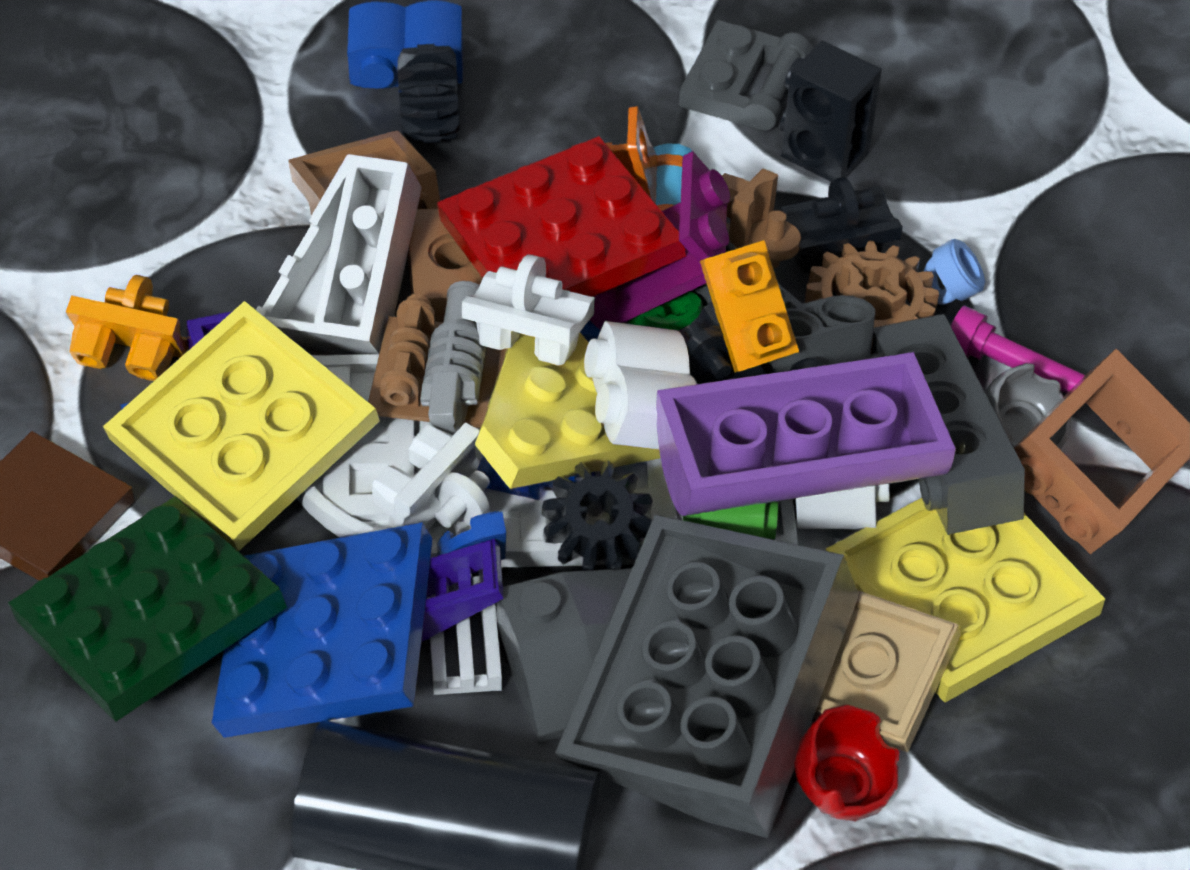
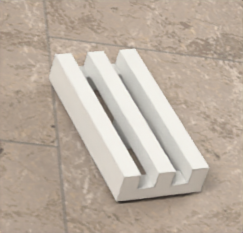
M483 568L479 570V576L472 577V585L484 582ZM458 582L449 586L450 592L458 590ZM495 603L481 610L486 675H474L469 617L456 624L460 676L447 677L443 631L430 638L434 695L502 691Z

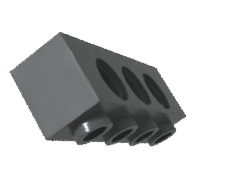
M945 314L873 328V354H870V359L914 352L956 448L952 466L947 474L919 479L920 492L925 508L928 511H937L947 535L1024 519L1025 469Z

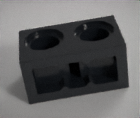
M823 40L805 58L798 57L792 63L785 78L784 85L789 92L787 108L780 121V130L784 132L781 157L828 181L842 177L847 178L870 151L882 68Z

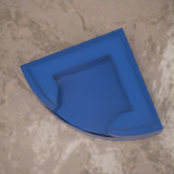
M494 511L472 517L470 520V530L462 532L455 537L448 530L440 537L436 546L437 555L439 556L495 538L500 546L501 560L506 559V529L503 511Z

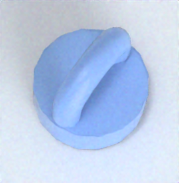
M951 239L935 248L932 258L926 263L924 271H931L934 275L932 288L939 290L937 302L939 305L951 303L956 299L964 301L981 292L984 288L985 278L980 263L971 249L964 242L957 239ZM938 276L946 287L943 290L939 287Z

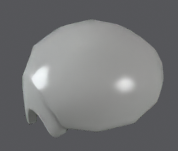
M1025 363L1005 370L992 381L985 391L1013 447L1063 398L1060 392V383L1035 374V365ZM1071 417L1050 438L1060 450L1070 436Z

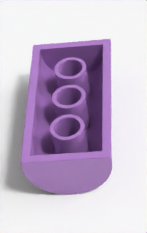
M914 352L657 390V436L661 463L670 497L676 510L682 516L941 476L949 472L954 460L956 448Z

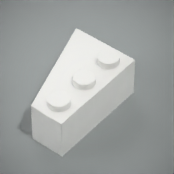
M347 154L308 221L311 226L294 255H288L278 271L281 277L264 306L257 307V312L303 349L341 355L380 353L388 316L394 317L422 189L407 162Z

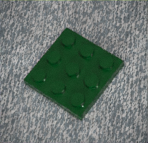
M176 496L162 505L151 509L137 521L107 540L96 544L79 558L49 577L38 581L30 589L8 602L16 621L115 722L287 608L281 589Z

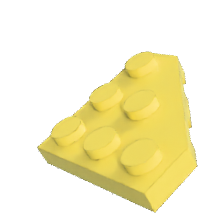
M580 332L575 351L565 364L560 366L538 360V357L534 354L535 337L520 333V337L515 344L506 350L505 358L475 446L510 489L552 481L558 476L563 478L574 476L575 466L580 464V462L584 463L590 472L600 471L602 464L608 460L615 468L661 458L659 449L616 445L609 441L604 424L599 423L596 419L595 404L597 392L593 379L586 376L584 368L585 353L589 342Z

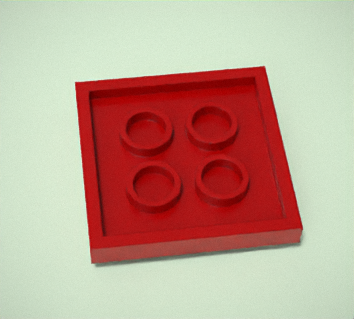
M599 136L437 202L440 221L482 278L488 271L497 273L501 266L517 270L522 259L527 254L544 258L546 263L545 277L562 281V290L593 297L686 257L685 247L679 241V231Z

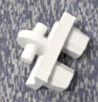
M527 254L520 262L517 270L501 266L497 273L488 271L484 275L476 293L471 297L466 296L462 301V318L476 322L479 344L498 350L511 348L519 339L520 333L535 337L534 354L538 357V360L560 366L565 364L575 351L579 332L594 314L595 298L562 290V281L545 277L546 263L544 258Z
M465 422L452 435L427 424L414 437L409 448L410 463L421 470L413 477L394 465H388L373 481V504L395 519V527L422 522L427 530L436 521L448 528L456 520L470 525L472 517L489 513V501L483 491L490 484V481L482 472V465L476 457L474 449L480 430Z

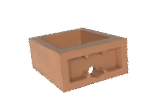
M1115 349L1090 370L1013 447L1025 469L1024 491L1033 495L1060 523L1063 531L1071 539L1079 542L1089 554H1092L1119 534L1189 460L1190 423ZM1084 403L1151 469L1117 506L1050 439Z

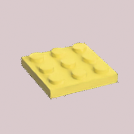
M244 301L103 427L108 438L239 552L379 423L380 420L374 406Z
M922 498L877 521L876 528L865 527L825 549L828 552L844 555L858 591L959 624L961 636L935 691L944 703L1101 615L1105 598L1025 513L1022 520L947 535L937 511H928Z

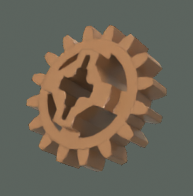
M868 241L865 251L857 252L851 244L847 243L843 244L841 258L826 252L823 254L822 266H812L809 283L806 286L804 303L832 297L833 292L838 296H854L864 299L875 308V328L935 316L939 290L932 288L934 275L931 271L918 272L920 261L918 257L913 256L904 261L898 258L899 247L893 245L886 253L877 252L874 241ZM906 298H907V300H908L910 306L905 303V302H906ZM872 338L871 354H873V338Z

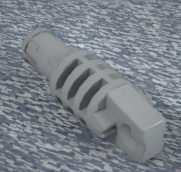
M471 281L455 282L447 290L448 299L444 321L434 330L430 339L428 361L426 362L420 399L422 406H429L428 416L430 423L434 427L452 435L463 426L468 406L478 404L487 347L479 344L476 322L462 318V301L466 296H473L480 287L479 284Z

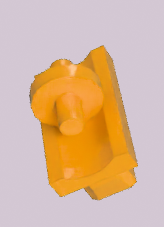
M764 240L700 260L734 372H740L799 352Z
M137 274L132 276L125 290L108 287L105 294V303L71 295L66 309V314L75 326L72 332L69 352L76 363L97 369L106 368L114 343L131 347L125 363L128 372L138 378L155 381L168 369L173 356L181 358L188 351V341L186 337H181L179 320L166 316L169 310V300L152 296V281L146 276Z

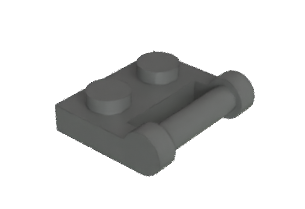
M717 20L680 88L678 107L758 130H769L774 127L781 113L779 103L786 91L784 84L787 72L798 57L805 58L811 52V45L804 36L797 33H787L782 37H777L745 28L741 25ZM762 62L774 64L760 92L754 94L751 98L746 97L745 95Z

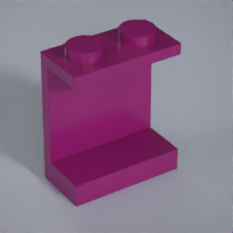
M693 151L684 155L682 160L681 202L662 211L679 231V241L685 247L686 257L593 296L595 298L594 314L590 321L599 330L602 329L605 321L623 323L706 284L700 260L726 252V246L729 243V235L726 228L727 203L730 201L729 188L722 175L715 169L709 170Z

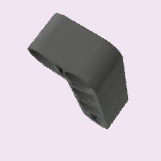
M730 241L726 246V252L738 249ZM707 283L691 290V292L699 296L703 307L712 301ZM778 283L799 352L761 364L767 374L789 371L794 363L806 358L819 359L823 366L870 359L875 320V308L871 303L858 297L840 295L802 304Z

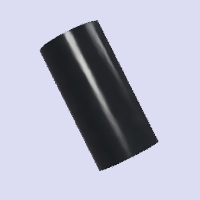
M323 720L319 723L312 736L299 779L292 821V856L358 870H581L600 792V772Z

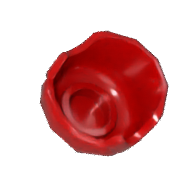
M849 704L826 709L800 740L794 762L798 782L809 800L822 813L829 814L832 818L856 822L879 814L898 789L897 762L899 761L900 751L897 748L888 746L879 733L881 719L875 713Z

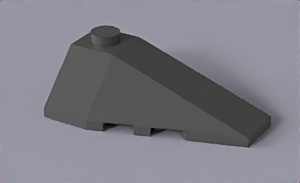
M632 568L560 572L503 587L504 599L497 602L498 641L538 743L562 737Z

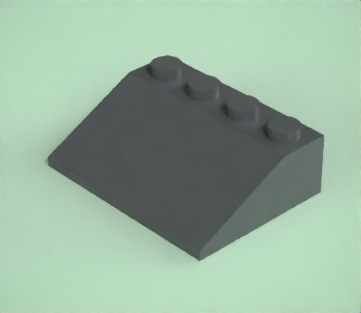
M654 515L555 752L558 758L583 769L599 771L600 777L702 821L768 838L795 768L794 762L800 740L810 728L859 597L844 555Z

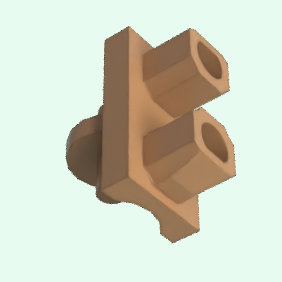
M762 168L749 182L724 173L722 177L726 181L730 192V201L727 203V217L731 220L730 224L726 222L729 241L737 248H741L764 240L773 269L779 267L780 261L795 256L800 249V232L794 225L786 221L787 217L784 212L774 210L779 175Z

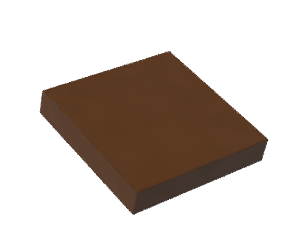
M31 431L0 461V558L38 581L49 577L82 556L135 501L132 486Z

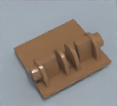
M413 294L408 296L405 301L399 304L397 317L388 316L368 402L376 408L378 416L430 422L428 416L429 406H422L420 400L426 362L428 361L431 335L443 322L435 321V311L431 306V302L423 295ZM487 347L478 404L468 406L465 422L475 428H481L507 348L498 350Z

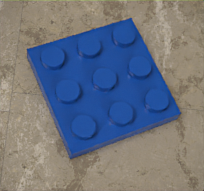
M422 522L244 556L281 589L287 608L224 649L212 717L213 726L223 738L414 706L433 541L432 536Z

